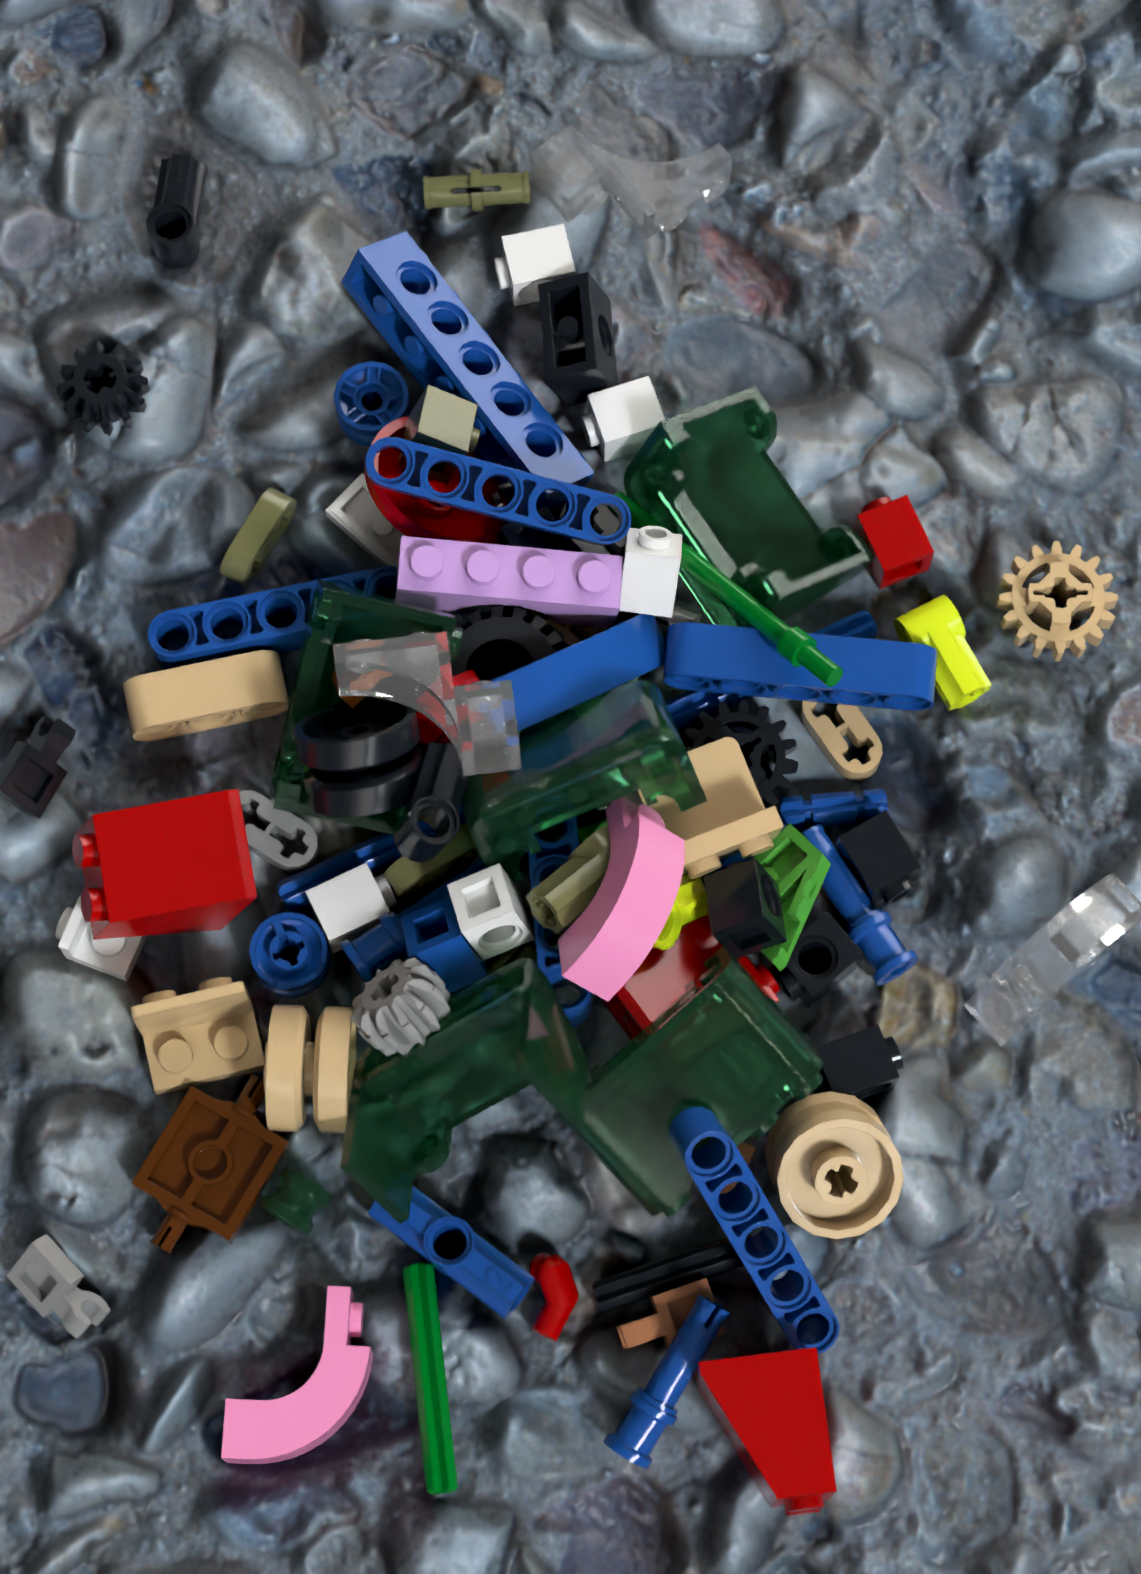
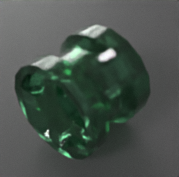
M285 1167L279 1176L280 1186L274 1194L266 1195L260 1206L289 1228L308 1237L314 1228L312 1219L318 1210L328 1207L333 1197L307 1177L289 1167Z

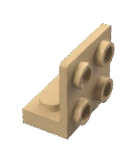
M231 977L214 978L198 985L199 991L178 996L174 990L158 991L142 998L143 1004L130 1007L132 1019L143 1036L156 1095L190 1088L191 1085L194 1087L264 1070V1052L254 1007L243 981L233 983Z

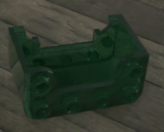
M725 944L703 963L708 970L699 978V982L702 984L701 987L693 980L685 985V993L602 1067L597 1064L589 1071L592 1080L590 1084L586 1080L580 1082L575 1077L554 1095L556 1114L650 1216L658 1215L661 1212L667 1217L673 1215L689 1201L693 1194L689 1189L695 1183L674 1150L669 1138L670 1125L680 1112L691 1107H704L711 1110L724 1126L735 1145L738 1146L749 1136L756 1140L767 1133L779 1120L780 1116L777 1114V1111L793 1097L797 1101L806 1098L823 1080V1076L819 1071L824 1065V1059L816 1044ZM712 1137L701 1139L695 1144L693 1149L704 1147Z

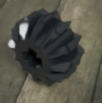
M97 341L94 347V354L90 356L76 348L74 357L77 365H62L60 373L65 382L57 387L59 399L66 402L63 407L66 417L71 421L80 418V426L87 433L100 423L103 433L110 437L113 431V423L117 421L131 429L133 421L129 412L145 413L147 405L142 395L149 393L150 390L148 378L141 375L143 371L141 361L137 357L127 359L126 350L120 344L109 354H106L104 345Z

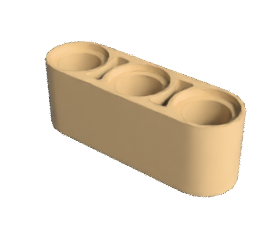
M272 650L253 651L146 673L130 678L123 683L132 737L137 741L162 740L268 718L285 712L290 706L280 655Z

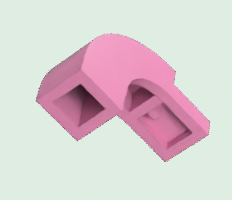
M621 795L606 809L610 839V859L603 881L585 911L558 939L562 976L607 1002L632 977L658 939L675 902L685 859L684 839L665 829L662 817L654 809L644 804L638 806Z
M327 1286L323 1351L315 1372L303 1386L293 1393L278 1399L225 1400L221 1458L226 1463L268 1464L295 1458L325 1442L335 1434L353 1413L368 1383L372 1368L373 1351L370 1346L351 1345V1337H362L364 1304L362 1302H354V1293L351 1287Z

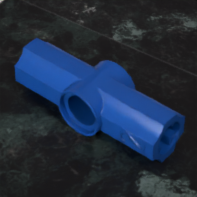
M398 1174L385 1185L368 1211V1216L429 1261L437 1272L450 1277L503 1319H506L517 1308L535 1281L532 1275L476 1234L466 1221L451 1215ZM448 1234H458L467 1241L464 1253L452 1260L439 1257L436 1254V1246L439 1240Z

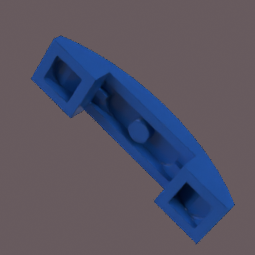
M638 614L542 659L477 686L472 690L493 739L496 741L599 696L663 665L666 642L653 615Z

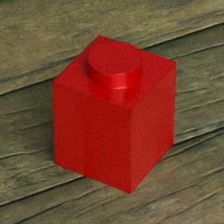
M908 495L893 501L890 497L878 498L865 505L861 509V513L857 514L853 534L879 590L929 570L934 550Z

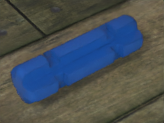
M881 788L862 790L863 794L855 795V791L812 794L809 800H803L802 795L790 796L780 799L779 815L783 823H786V825L790 823L795 828H804V824L809 822L812 823V827L816 825L856 823L858 818H864L865 822L884 810L888 812V800L885 790Z

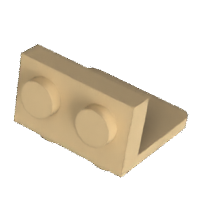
M724 737L640 769L633 778V785L641 804L654 809L662 817L665 829L684 839L685 859L683 874L688 873L690 879L704 876L721 868L720 860L737 853H741L742 858L746 859L773 848L772 840L776 839L784 827L776 806L765 809L740 746L732 737Z

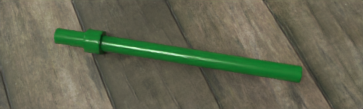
M619 491L613 494L621 498L629 507L631 528L640 529L644 526L666 528L624 493ZM607 505L608 509L618 516L617 512ZM682 541L680 567L774 642L777 645L778 654L793 666L805 667L828 687H832L839 682L843 675V669L816 648L817 642L800 627L795 626L791 628Z

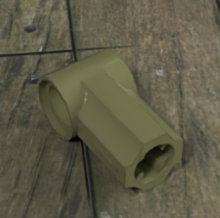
M607 825L597 830L579 845L568 857V862L533 888L526 896L532 915L544 928H549L556 934H559L566 927L568 928L573 924L593 900L603 881L610 859V839Z

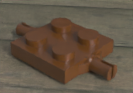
M250 1075V1079L235 1103L214 1099L191 1085L131 1184L135 1188L159 1201L168 1213L154 1237L149 1241L166 1253L171 1254L173 1247L187 1224L191 1227L205 1228L232 1243L289 1149V1141L266 1129L254 1115L265 1097L263 1080L260 1081L259 1077Z

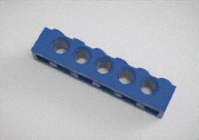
M404 231L358 249L341 283L423 390L429 384L478 405L473 427L480 430V435L473 455L480 460L586 487L595 472L588 465L584 456L570 442L556 424L552 415L545 410L524 383L520 374L510 365L493 343L489 334L482 329L461 302L457 293L450 288L430 262L426 253L419 248L408 232ZM491 477L497 486L508 482L502 477ZM545 491L538 496L536 509L538 510L548 505L553 514L562 510L565 500L555 491Z

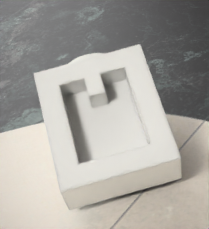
M81 895L74 909L67 907L64 910L55 935L57 939H60L58 947L65 958L124 981H128L147 937L137 936L93 940L91 922H86L82 915Z

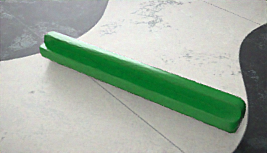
M413 1263L404 1266L403 1279L425 1484L429 1494L440 1495L456 1491L458 1484L435 1274L431 1263Z

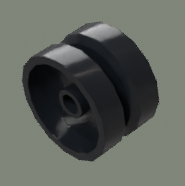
M389 697L365 698L353 709L346 702L320 709L304 717L294 726V737L299 761L309 767L304 773V787L309 809L313 812L332 818H354L380 814L407 805L423 753L414 747L420 741V729L415 705L406 700Z

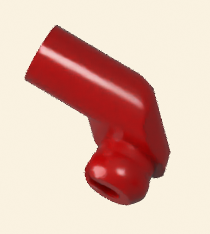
M544 1252L537 1254L529 1265V1274L540 1284L546 1300L531 1329L539 1335L557 1342L578 1302L579 1293L569 1263L558 1254L551 1255Z

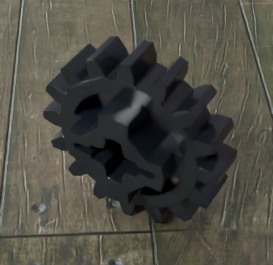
M741 700L738 712L731 713L724 701L719 702L718 717L714 719L706 712H700L698 714V722L702 729L698 731L687 727L684 732V739L693 745L692 748H680L678 755L701 747L706 742L711 743L724 737L734 738L738 742L742 754L746 753L748 755L751 752L748 757L747 766L762 802L767 808L773 806L777 808L778 800L774 794L775 791L784 794L790 793L793 784L783 774L797 773L798 769L797 761L786 758V755L795 751L797 746L796 740H782L780 738L786 729L787 723L784 720H780L772 725L767 722L769 708L763 706L756 715L750 714L747 700ZM730 727H744L753 730L751 734L733 733ZM772 749L775 769L770 780H768L766 772L760 764L761 759Z

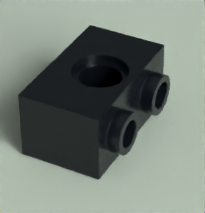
M589 272L538 284L546 381L568 406L586 403L588 394L617 386L618 378L609 297Z

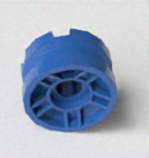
M369 361L356 364L346 370L336 383L334 402L339 427L347 438L359 445L370 446L377 433L383 427L396 419L409 416L411 413L406 381L397 370L385 363ZM376 398L381 400V407L376 411H368L362 406V404L374 403Z
M284 912L272 915L258 926L251 938L249 954L255 975L265 989L277 996L297 998L308 995L320 987L328 975L331 957L325 934L314 920L304 914ZM289 946L300 950L297 956L298 963L293 966L290 965L289 961L280 958L282 950Z

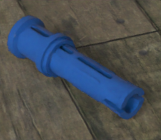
M816 825L804 831L805 837L831 863L821 887L848 926L845 933L864 953L865 959L875 972L872 976L877 986L887 984L907 972L918 962L919 957L915 951L906 950L890 926L893 918L889 912L884 911L882 908L876 909L826 835L822 825Z
M485 856L395 915L393 911L389 914L385 912L379 916V924L352 942L344 939L339 943L364 983L373 979V974L377 972V969H383L401 956L408 959L401 917L450 897L447 884L492 866Z
M700 1293L697 1295L696 1302L645 1388L638 1387L636 1391H632L629 1396L632 1405L614 1434L608 1433L603 1441L620 1456L646 1469L652 1463L650 1453L667 1425L673 1426L678 1419L676 1416L678 1410L674 1406L696 1371L698 1362L702 1361L724 1321L731 1314L729 1310L715 1301L710 1302L708 1297Z

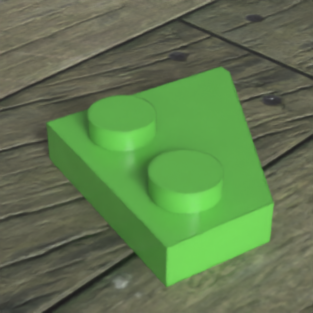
M790 823L778 834L776 839L772 840L773 848L753 858L762 865L779 886L787 942L760 950L779 971L787 966L831 865L823 853Z

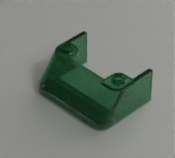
M529 958L517 959L449 998L447 1004L451 1009L446 1017L439 1020L440 1030L431 1032L426 1037L424 1045L417 1043L405 1055L397 1051L389 1056H385L380 1050L370 1045L362 1053L355 1065L340 1168L399 1224L409 1219L414 1178L425 1172L430 1173L437 1170L447 1160L450 1153L449 1147L453 1128L527 1086L532 1085L575 1128L585 1123L588 1058L547 975Z

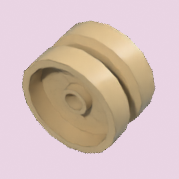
M303 1005L273 1006L269 1023L268 1041L265 1047L263 1072L266 1121L269 1131L298 1132L306 1120L309 1096H313L314 1122L321 1133L350 1134L354 1112L357 1066V1026L351 1020L355 1010L354 1007L326 1006L318 1018L315 1042H311L310 1017Z
M832 1091L807 1095L785 1108L770 1129L765 1148L768 1174L776 1188V1193L782 1206L792 1221L812 1235L831 1239H843L862 1235L882 1223L898 1203L904 1181L901 1156L874 1109L857 1097Z

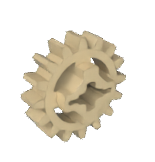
M1053 541L1049 554L1045 555L1037 544L1031 546L1028 554L1029 562L1016 556L1010 567L1013 574L1004 573L999 587L1006 592L999 594L996 608L1008 610L1009 612L1003 616L1000 625L1002 629L1016 627L1018 632L1013 641L1016 647L1024 644L1027 640L1034 644L1032 656L1038 658L1044 648L1051 649L1054 661L1061 660L1066 648H1070L1077 658L1082 657L1086 649L1085 640L1097 647L1104 636L1101 629H1110L1115 616L1107 610L1115 607L1118 601V594L1105 592L1110 587L1113 576L1111 573L1098 575L1095 572L1101 560L1098 556L1089 559L1087 562L1081 560L1082 546L1077 544L1071 550L1070 555L1062 553L1059 541ZM1044 572V578L1039 583H1029L1027 588H1023L1030 578ZM1049 595H1057L1059 603L1065 606L1063 608L1056 607L1055 600L1050 598ZM1086 615H1091L1086 623L1070 631L1069 626L1074 619H1084Z

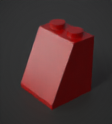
M239 789L223 790L93 814L76 832L77 834L73 838L72 853L74 863L77 868H82L85 884L81 894V911L84 920L91 922L93 940L222 930L257 898Z
M709 914L683 927L678 939L669 949L660 950L652 948L624 986L608 1002L602 999V1002L669 1090L678 1084V1081L685 1075V1072L697 1062V1059L705 1055L711 1047L716 1046L725 1037H729L732 1034L743 1033L745 1035L773 1015L778 1008L779 998L776 996V993L780 991V987L763 964L760 963L754 967L746 956L734 959L711 934Z
M817 1347L698 1362L695 1371L696 1387L769 1506H784L785 1516L820 1512V1509L825 1507L824 1501L829 1500L837 1492Z

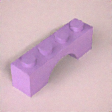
M401 536L394 610L450 614L461 608L471 606L505 605L538 611L562 625L609 628L615 624L620 610L623 556Z

